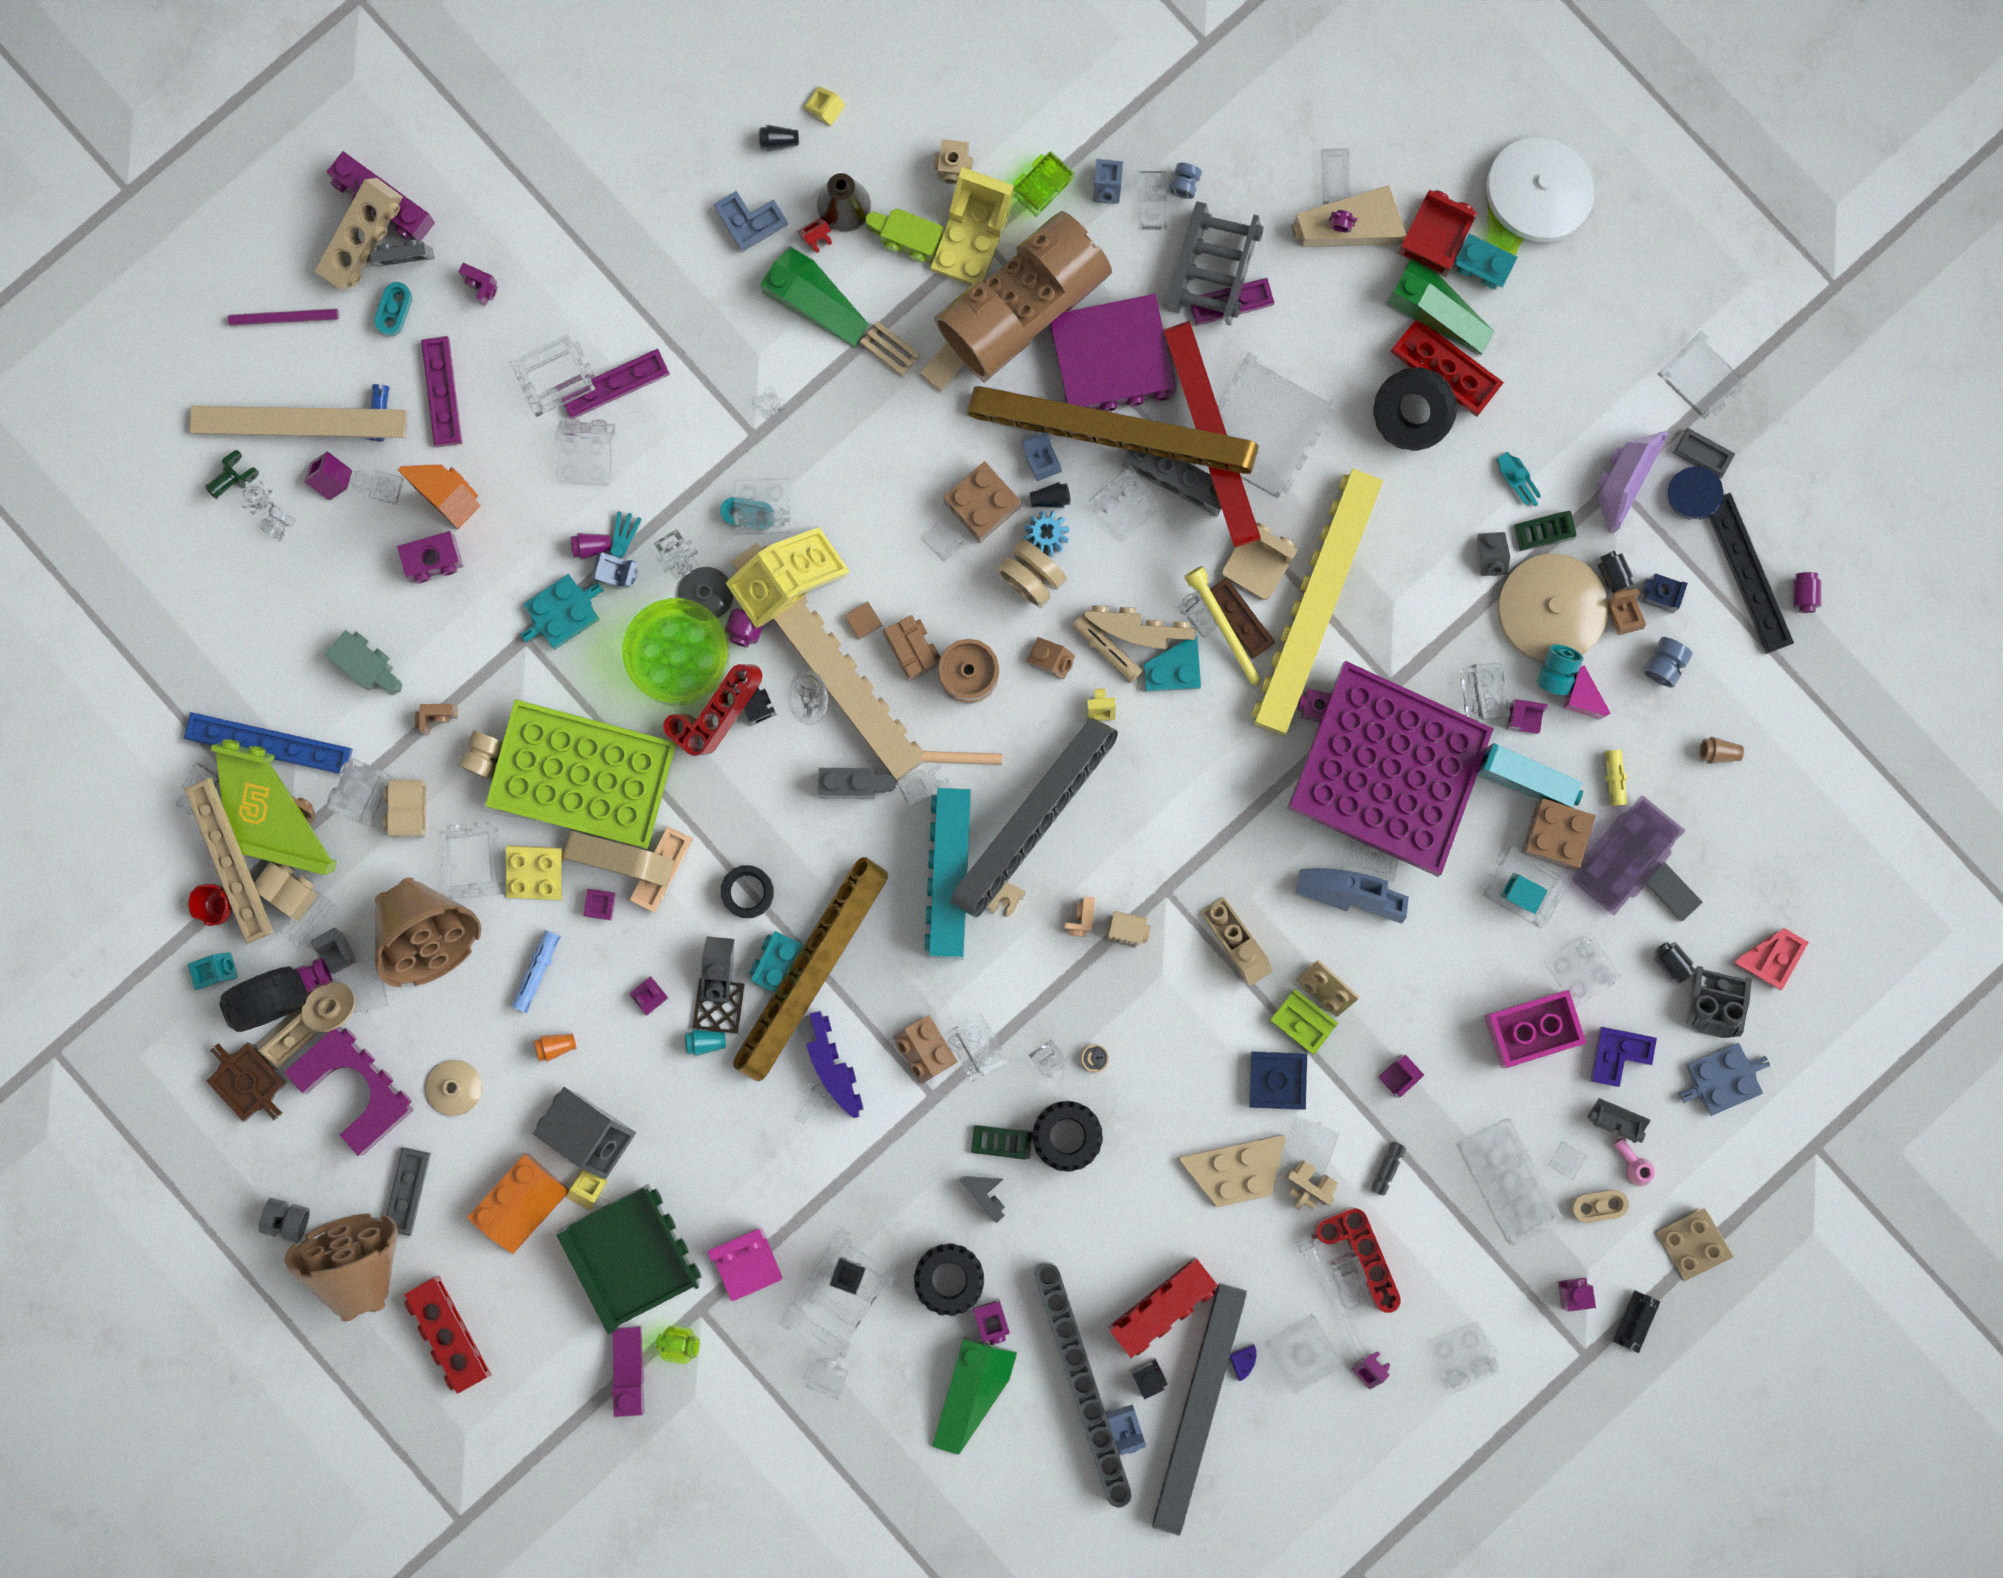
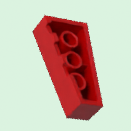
M1194 1257L1110 1324L1108 1329L1129 1357L1133 1358L1135 1355L1138 1356L1150 1346L1149 1343L1156 1337L1161 1338L1168 1333L1175 1321L1178 1319L1182 1321L1194 1311L1192 1307L1200 1300L1202 1303H1205L1216 1294L1214 1289L1218 1285L1199 1260Z

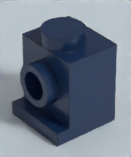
M1655 573L1650 579L1646 578L1641 589V593L1645 594L1642 603L1674 613L1680 609L1688 583L1684 581L1679 582ZM1660 587L1667 588L1668 594L1663 595L1660 592Z

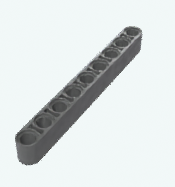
M1091 718L1086 722L956 887L951 897L952 905L975 918L985 911L1113 747L1118 736L1116 729L1095 718Z
M1043 1262L1035 1270V1280L1108 1502L1117 1508L1124 1507L1131 1500V1489L1057 1266L1051 1262ZM1044 1268H1052L1055 1271V1279L1050 1283L1042 1282L1039 1278L1040 1271ZM1053 1295H1060L1064 1299V1305L1059 1310L1051 1309L1048 1305L1049 1298ZM1062 1322H1069L1073 1326L1072 1333L1067 1337H1062L1057 1333V1327ZM1071 1349H1077L1082 1353L1081 1360L1076 1364H1071L1066 1360V1354ZM1081 1376H1085L1091 1381L1090 1387L1085 1391H1080L1075 1387V1381ZM1088 1404H1096L1100 1410L1099 1414L1094 1418L1086 1417L1084 1415V1408ZM1104 1431L1108 1434V1441L1104 1445H1096L1093 1442V1435L1096 1432ZM1111 1458L1117 1462V1468L1113 1472L1108 1473L1102 1470L1101 1466L1104 1460ZM1115 1486H1122L1126 1489V1495L1124 1498L1116 1500L1111 1497V1490Z
M1219 1283L1217 1286L1152 1523V1528L1178 1536L1182 1532L1245 1303L1246 1290Z

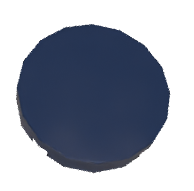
M1695 466L1678 472L1670 481L1667 494L1669 505L1675 514L1688 520H1702L1715 514L1721 506L1724 491L1722 482L1716 473L1707 468Z

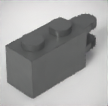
M819 768L818 796L820 799H875V793L892 792L897 784L894 776L875 774L874 768Z

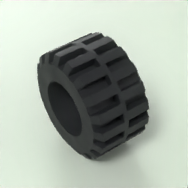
M1061 1101L1048 1106L1037 1117L1033 1127L1032 1140L1036 1153L1045 1164L1055 1170L1073 1172L1085 1168V1166L1094 1161L1101 1150L1103 1130L1097 1116L1087 1106L1073 1101ZM1065 1119L1076 1121L1084 1132V1141L1081 1147L1071 1153L1060 1152L1051 1141L1053 1127L1056 1123Z
M955 1243L940 1244L929 1249L919 1260L914 1274V1289L920 1302L931 1312L934 1311L942 1316H956V1314L967 1312L981 1297L984 1287V1271L976 1255L966 1247L956 1245ZM955 1263L963 1269L966 1283L963 1290L957 1295L944 1296L934 1288L932 1282L933 1273L941 1264Z

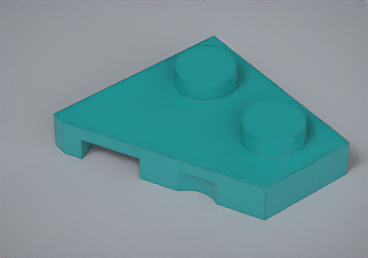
M1196 635V639H1186L1144 663L1146 692L1201 688L1198 635Z

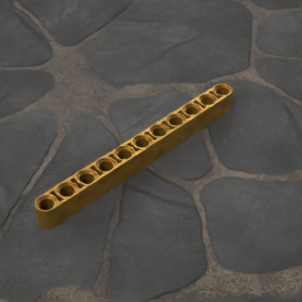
M983 386L974 387L967 409V415L982 421L1041 433L1047 432L1050 435L1242 474L1252 473L1259 449L1257 443L1247 439Z

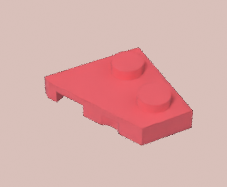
M1783 928L1735 959L1733 964L1772 987L1783 990L1809 942Z

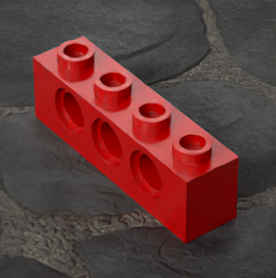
M440 1276L434 1277L404 1294L407 1299L404 1301L405 1307L411 1316H416L420 1324L417 1326L423 1340H428L433 1348L430 1351L431 1356L438 1366L442 1365L446 1373L444 1380L451 1391L455 1390L459 1394L492 1375ZM430 1303L436 1305L439 1310L436 1319L428 1317L426 1313V1308ZM442 1329H448L452 1334V1340L449 1344L443 1343L439 1338V1333ZM455 1354H461L465 1358V1366L462 1369L456 1368L453 1365L452 1359Z

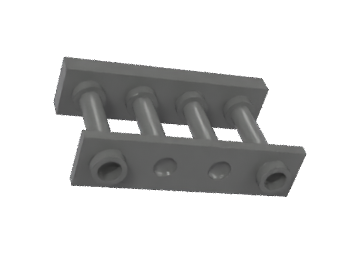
M1196 201L1166 300V305L1170 312L1180 313L1182 305L1191 304L1224 312L1225 324L1231 326L1233 318H1238L1241 302L1238 301L1256 241L1260 242L1263 235L1264 226L1260 223L1259 215L1253 214L1249 226L1212 217L1207 203ZM1213 228L1247 236L1243 251L1204 242V239H1202L1204 229ZM1204 253L1239 261L1236 275L1231 276L1197 268V265L1194 264L1196 255ZM1196 278L1232 287L1228 302L1189 293V290H1187L1189 280L1193 281Z

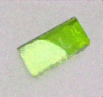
M1049 151L1045 156L1043 154L1039 155L1032 164L1033 169L1027 175L1022 173L1013 184L1015 186L1013 196L1033 213L1035 217L1074 179V172L1052 151Z

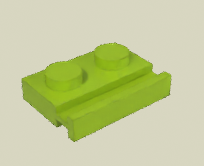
M1293 989L1269 1020L1312 1055L1318 1051L1339 1024L1296 989Z

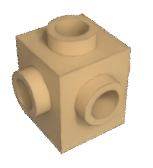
M942 139L940 153H935L933 169L938 170V179H943V182L948 184H957L962 167L972 170L973 157H968L969 142Z

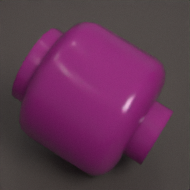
M743 608L733 609L729 615L725 626V633L729 636L728 641L749 648V645L758 642L764 625L756 628Z

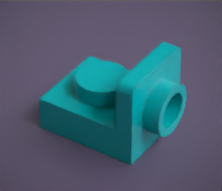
M230 952L213 954L188 963L195 990H201L238 978L235 963Z

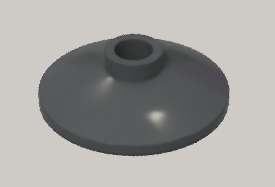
M712 567L696 568L685 575L678 589L679 603L684 612L699 621H712L724 615L733 599V593L726 585V582L729 580L727 576ZM708 588L710 593L708 596L702 597L700 596V590Z

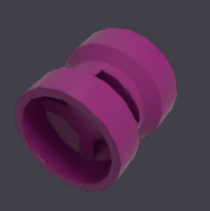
M321 957L313 960L311 966L302 965L295 968L305 984L307 993L314 991L315 987L319 984L326 986L333 982L331 973Z

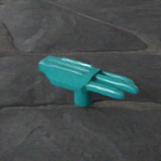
M1508 452L1498 457L1496 460L1499 465V471L1509 486L1517 492L1526 505H1529L1530 503L1519 489L1520 486L1530 502L1537 506L1538 502L1525 483H1528L1537 498H1540L1541 495L1530 479V473L1521 460L1510 455Z

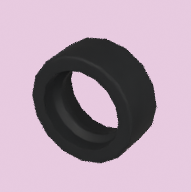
M741 865L732 869L724 877L721 884V899L724 906L732 914L741 918H755L762 915L770 907L774 898V887L770 877L762 869L752 865ZM742 876L757 878L764 888L762 900L752 908L738 906L731 896L733 883Z

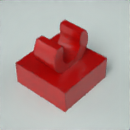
M821 218L797 231L802 241L808 246L810 245L816 253L820 252L817 247L819 239H824L829 246L832 244L831 238L827 235L831 230L828 224Z

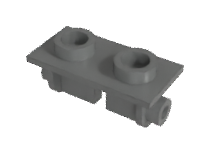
M1598 1098L1587 1116L1589 1121L1593 1123V1126H1598L1612 1133L1614 1130L1619 1131V1136L1629 1139L1633 1143L1643 1142L1646 1135L1644 1130L1650 1123V1119L1601 1098Z

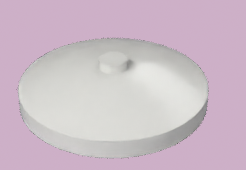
M1533 137L1510 144L1497 156L1488 172L1486 194L1495 217L1510 232L1530 241L1552 242L1563 239L1575 232L1587 218L1594 200V185L1586 164L1572 149L1552 139Z

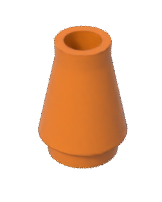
M573 1033L541 1035L540 1039L534 1040L539 1062L546 1060L547 1063L571 1050L577 1049Z

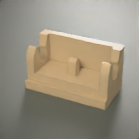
M1007 882L989 904L987 911L995 913L999 908L1000 902H1002V907L1004 908L1009 903L1010 906L1007 908L1006 916L1012 915L1019 900H1023L1026 891Z

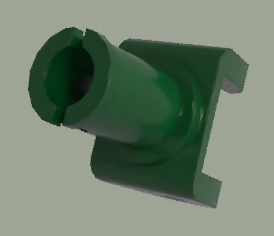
M239 450L231 452L222 459L223 472L205 485L206 490L216 500L234 484L239 485L241 488H246L259 474L255 467L250 468L240 476L232 469L242 458Z

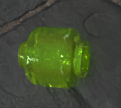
M670 1325L662 1334L658 1335L656 1349L660 1351L662 1360L686 1365L698 1356L700 1339L691 1328Z

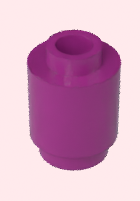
M1797 573L1796 580H1793V607L1799 608V613H1814L1816 608L1821 607V580L1818 579V573Z

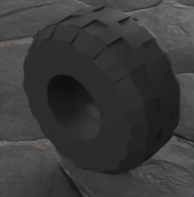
M1422 367L1406 368L1394 373L1381 385L1375 397L1373 416L1376 427L1385 440L1400 449L1419 451L1436 445L1449 433L1456 419L1457 400L1451 385L1439 373ZM1405 395H1420L1427 401L1430 406V416L1426 422L1415 424L1404 418L1401 413L1400 404Z
M287 966L257 975L231 987L221 995L219 1005L229 1028L236 1032H243L275 1021L301 1008L306 1004L308 993L299 972Z

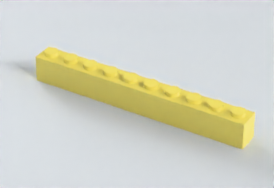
M1354 468L1349 476L1343 475L1338 488L1343 492L1340 500L1334 499L1330 508L1329 515H1332L1333 518L1330 526L1325 524L1320 534L1319 540H1322L1323 544L1320 551L1314 550L1309 565L1314 566L1310 576L1305 574L1299 590L1304 591L1301 601L1295 600L1290 612L1294 619L1291 626H1285L1280 638L1281 641H1284L1281 652L1276 650L1273 656L1271 666L1275 668L1272 676L1266 675L1261 691L1265 692L1262 702L1256 701L1251 714L1255 718L1253 725L1283 737L1287 733L1383 483L1382 479Z

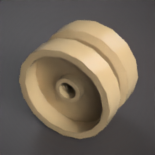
M1022 539L1013 549L1016 560L1005 558L997 567V571L1018 594L1033 605L1042 608L1051 597L1047 587L1058 590L1067 580V577L1046 554L1032 543Z

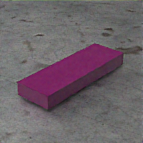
M1268 278L1243 284L1238 301L1241 302L1239 315L1274 305L1275 302ZM1232 287L1200 296L1228 302ZM1190 304L1196 326L1224 319V312Z

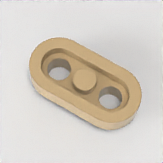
M1618 1190L1594 1192L1577 1196L1572 1202L1571 1211L1573 1216L1580 1222H1598L1620 1218L1625 1215L1629 1208V1201L1627 1196ZM1612 1198L1617 1202V1206L1614 1209L1608 1206V1202ZM1584 1203H1587L1590 1208L1586 1214L1581 1211V1206Z

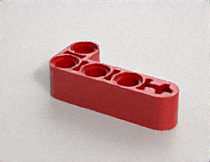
M737 664L733 666L697 719L690 714H672L663 723L664 733L692 756L712 754L761 684L763 677L761 669L754 664ZM730 692L733 695L732 705L728 703V695ZM714 715L718 717L717 727L713 725ZM679 720L683 724V729L681 733L678 730ZM699 737L703 740L702 749L698 746Z
M1351 1207L1317 1221L1314 1226V1235L1320 1242L1331 1245L1345 1239L1347 1240L1374 1306L1385 1313L1396 1311L1401 1303L1400 1294L1366 1214L1360 1209ZM1351 1213H1357L1360 1216V1224L1356 1228H1350L1347 1225V1217ZM1330 1223L1333 1225L1335 1233L1330 1239H1324L1321 1235V1228L1323 1225ZM1363 1239H1368L1371 1243V1250L1369 1253L1362 1255L1358 1251V1243ZM1378 1265L1382 1269V1276L1380 1279L1372 1281L1369 1277V1270L1371 1267ZM1383 1286L1385 1293L1393 1297L1389 1300V1306L1380 1303L1384 1296L1380 1289L1374 1290V1287Z

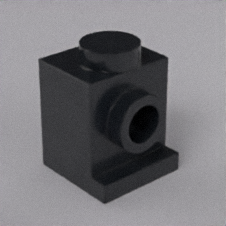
M758 687L744 707V711L752 726L777 715L773 706L767 707V705L771 704V700L765 688L760 690Z
M840 1257L829 1285L856 1295L866 1268L862 1267L860 1263Z
M1156 1359L1131 1370L1144 1400L1164 1391V1386L1168 1385Z

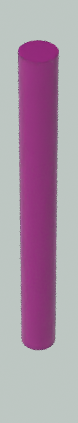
M338 309L228 315L229 326L339 319Z

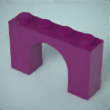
M338 1027L327 1033L284 1073L302 1093L311 1092L328 1075L340 1068L349 1067L364 1076L370 1088L369 1104L364 1113L340 1134L341 1138L356 1155L362 1156L414 1109L409 1105L412 1103L409 1096L402 1090L398 1092L391 1083L394 1082L392 1077L384 1069L379 1071L373 1064L375 1058L365 1048L361 1050L354 1043L357 1040L355 1035L348 1028L342 1029Z

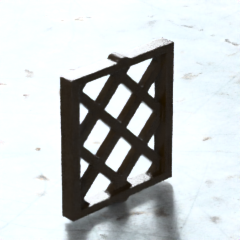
M699 978L692 1028L738 1034L745 984L731 982V985H735L738 989L730 994L729 1000L735 1009L727 1014L722 1008V1005L725 1004L723 1002H714L716 1006L710 1011L706 1010L702 1004L705 1001L700 1000L702 978ZM740 992L739 1003L737 1005L733 997ZM700 1006L705 1015L698 1019V1012ZM719 1008L724 1017L716 1023L711 1014ZM737 1012L735 1025L730 1016ZM708 1017L713 1026H701L700 1022ZM727 1019L733 1028L730 1030L721 1029L719 1025Z

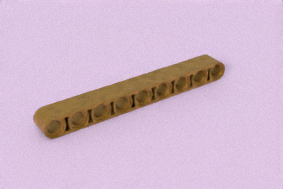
M862 857L855 862L737 1052L733 1061V1067L737 1071L757 1082L767 1076L888 879V872L867 857Z

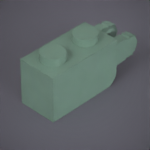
M345 630L324 656L368 690L381 686L392 695L401 692L402 682L390 673L393 669L387 663L390 658L378 648L374 652L366 646L369 641L357 631L352 635Z

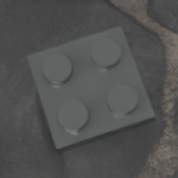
M420 240L404 241V246L402 247L393 246V244L377 245L376 251H369L371 263L378 266L434 259L432 247L424 244V242H420Z

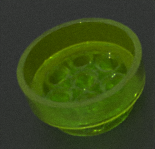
M668 598L646 606L632 619L623 638L622 657L628 676L644 695L661 704L684 706L703 700L721 684L729 666L730 646L720 621L709 609L692 600ZM668 624H675L678 627L677 633L670 637L665 636L664 628ZM696 629H701L705 632L704 638L699 642H693L690 639L691 633ZM650 644L659 646L658 654L653 657L645 655V650ZM676 650L686 651V657L682 662L672 661V655ZM704 655L713 657V663L708 668L699 666V660ZM658 670H665L668 674L667 679L662 683L654 682L653 679L655 672ZM686 675L693 676L695 680L690 688H682L680 685L681 679Z

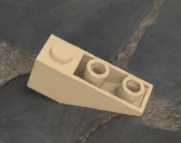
M1224 897L1201 911L1213 933L1249 986L1273 972L1267 956Z

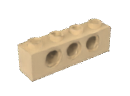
M378 178L365 179L317 265L315 272L340 290L357 286L362 279L361 272L364 266L371 261L369 251H373L377 243L387 234L388 230L386 227L389 221L398 214L400 210L399 203L403 197ZM372 207H373V208L375 209V211H376V217H375V219H374V218L372 217V215H371V208H372ZM359 230L363 233V241L358 237ZM346 253L350 255V264L346 261Z

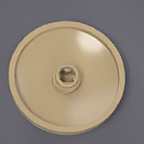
M1563 554L1538 555L1520 564L1507 577L1498 599V618L1504 635L1520 653L1539 662L1545 661L1549 647L1553 644L1571 647L1581 654L1587 652L1603 634L1609 614L1607 593L1597 574L1582 561Z

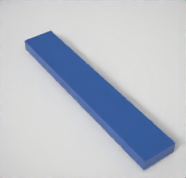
M190 712L183 738L211 746L222 742L223 739L238 741L241 747L258 746L265 748L266 753L275 755L274 760L345 776L347 775L353 751L349 747Z

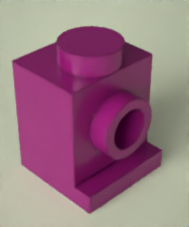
M1308 689L1306 695L1301 694L1297 709L1302 711L1301 719L1320 722L1330 693ZM1315 701H1322L1324 708L1322 710L1316 709L1314 706Z
M1586 1278L1558 1281L1561 1309L1569 1312L1596 1308L1593 1285L1587 1284Z
M1000 1299L974 1307L973 1311L983 1343L989 1341L990 1345L1006 1341L1005 1336L1009 1335L1010 1331ZM989 1318L997 1319L998 1325L995 1328L988 1327L987 1321Z

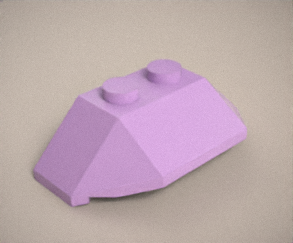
M1665 431L1629 441L1621 449L1618 447L1615 449L1609 461L1613 463L1610 471H1604L1597 484L1601 487L1597 497L1609 532L1614 534L1620 529L1669 433Z

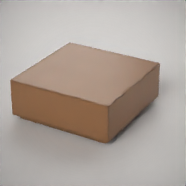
M869 602L864 603L845 615L859 640L882 627V623Z

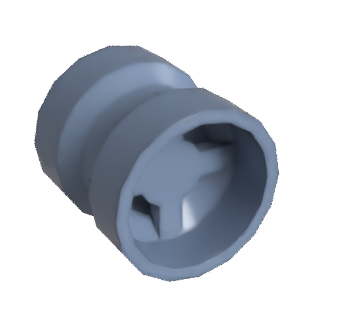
M1177 163L1174 171L1176 177L1175 180L1171 181L1169 191L1178 197L1193 199L1197 190L1195 184L1200 180L1202 170L1188 163Z

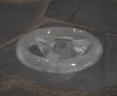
M801 671L791 681L788 699L795 718L803 724L813 725L818 723L826 713L829 693L823 679L814 671ZM805 678H809L817 686L806 688L800 682ZM797 693L801 696L802 703L804 704L803 713L797 703ZM818 708L816 714L812 716L814 710Z

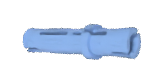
M544 930L536 952H532V961L511 1007L528 1013L548 965L551 966L553 960L551 958L561 936Z

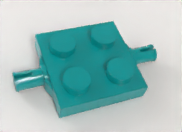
M567 574L523 604L531 615L534 625L520 633V635L527 643L541 634V636L548 640L552 648L556 650L600 620L593 610L591 599L604 590L598 581L586 590H583L576 585L570 574Z

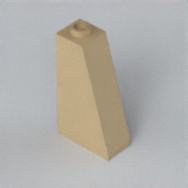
M1389 185L1296 214L1294 224H1292L1293 235L1296 240L1300 239L1302 247L1398 245L1403 243L1406 237V232ZM1345 210L1352 213V216L1357 218V222L1352 227L1351 232L1344 233L1333 230L1330 227L1331 221L1328 220L1331 212Z

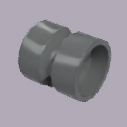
M271 1197L266 1202L262 1211L259 1233L273 1237L281 1234L282 1239L299 1243L309 1221L310 1209L296 1204L288 1207L286 1201Z

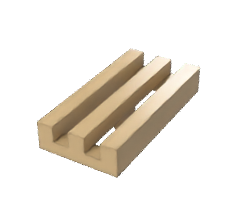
M878 321L868 331L867 336L860 341L862 346L902 377L920 357L918 352ZM879 331L890 341H892L895 345L901 348L904 352L910 355L911 358L908 359L907 357H905L903 354H901L898 350H896L893 346L887 343L876 333ZM872 339L903 362L905 364L904 367L899 366L871 344L870 341Z

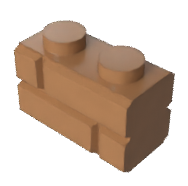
M910 615L883 630L884 636L909 681L938 667L936 659L940 658V655L933 643L927 644L924 638L927 631L920 619L915 621L913 616Z

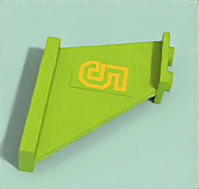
M223 739L222 742L212 745L211 751L216 753L222 805L242 854L322 875L334 872L337 860L330 858L270 762L274 761L275 755L266 753L265 748L258 746L241 747L238 741Z

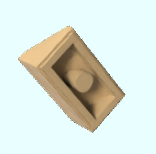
M300 1008L286 1016L256 1044L258 1051L277 1069L319 1033L306 1026L303 1022L302 1010Z

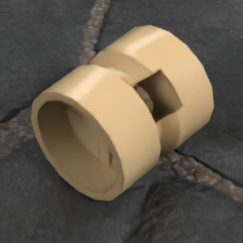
M473 730L468 742L470 751L463 753L458 766L492 780L497 765L495 760L499 758L503 742Z

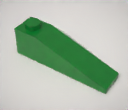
M789 247L774 261L760 284L763 294L854 348L869 326V323L817 263L792 247Z
M1410 258L1386 304L1482 355L1494 331L1435 270Z
M963 1337L932 1447L958 1455L961 1453L1009 1382L1017 1352Z

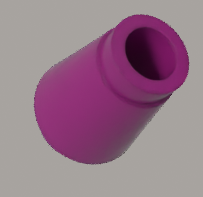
M577 533V536L570 537L573 558L580 557V560L595 556L600 552L611 551L610 535Z

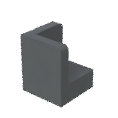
M335 927L310 940L314 950L322 955L329 972L332 974L357 962L344 934Z

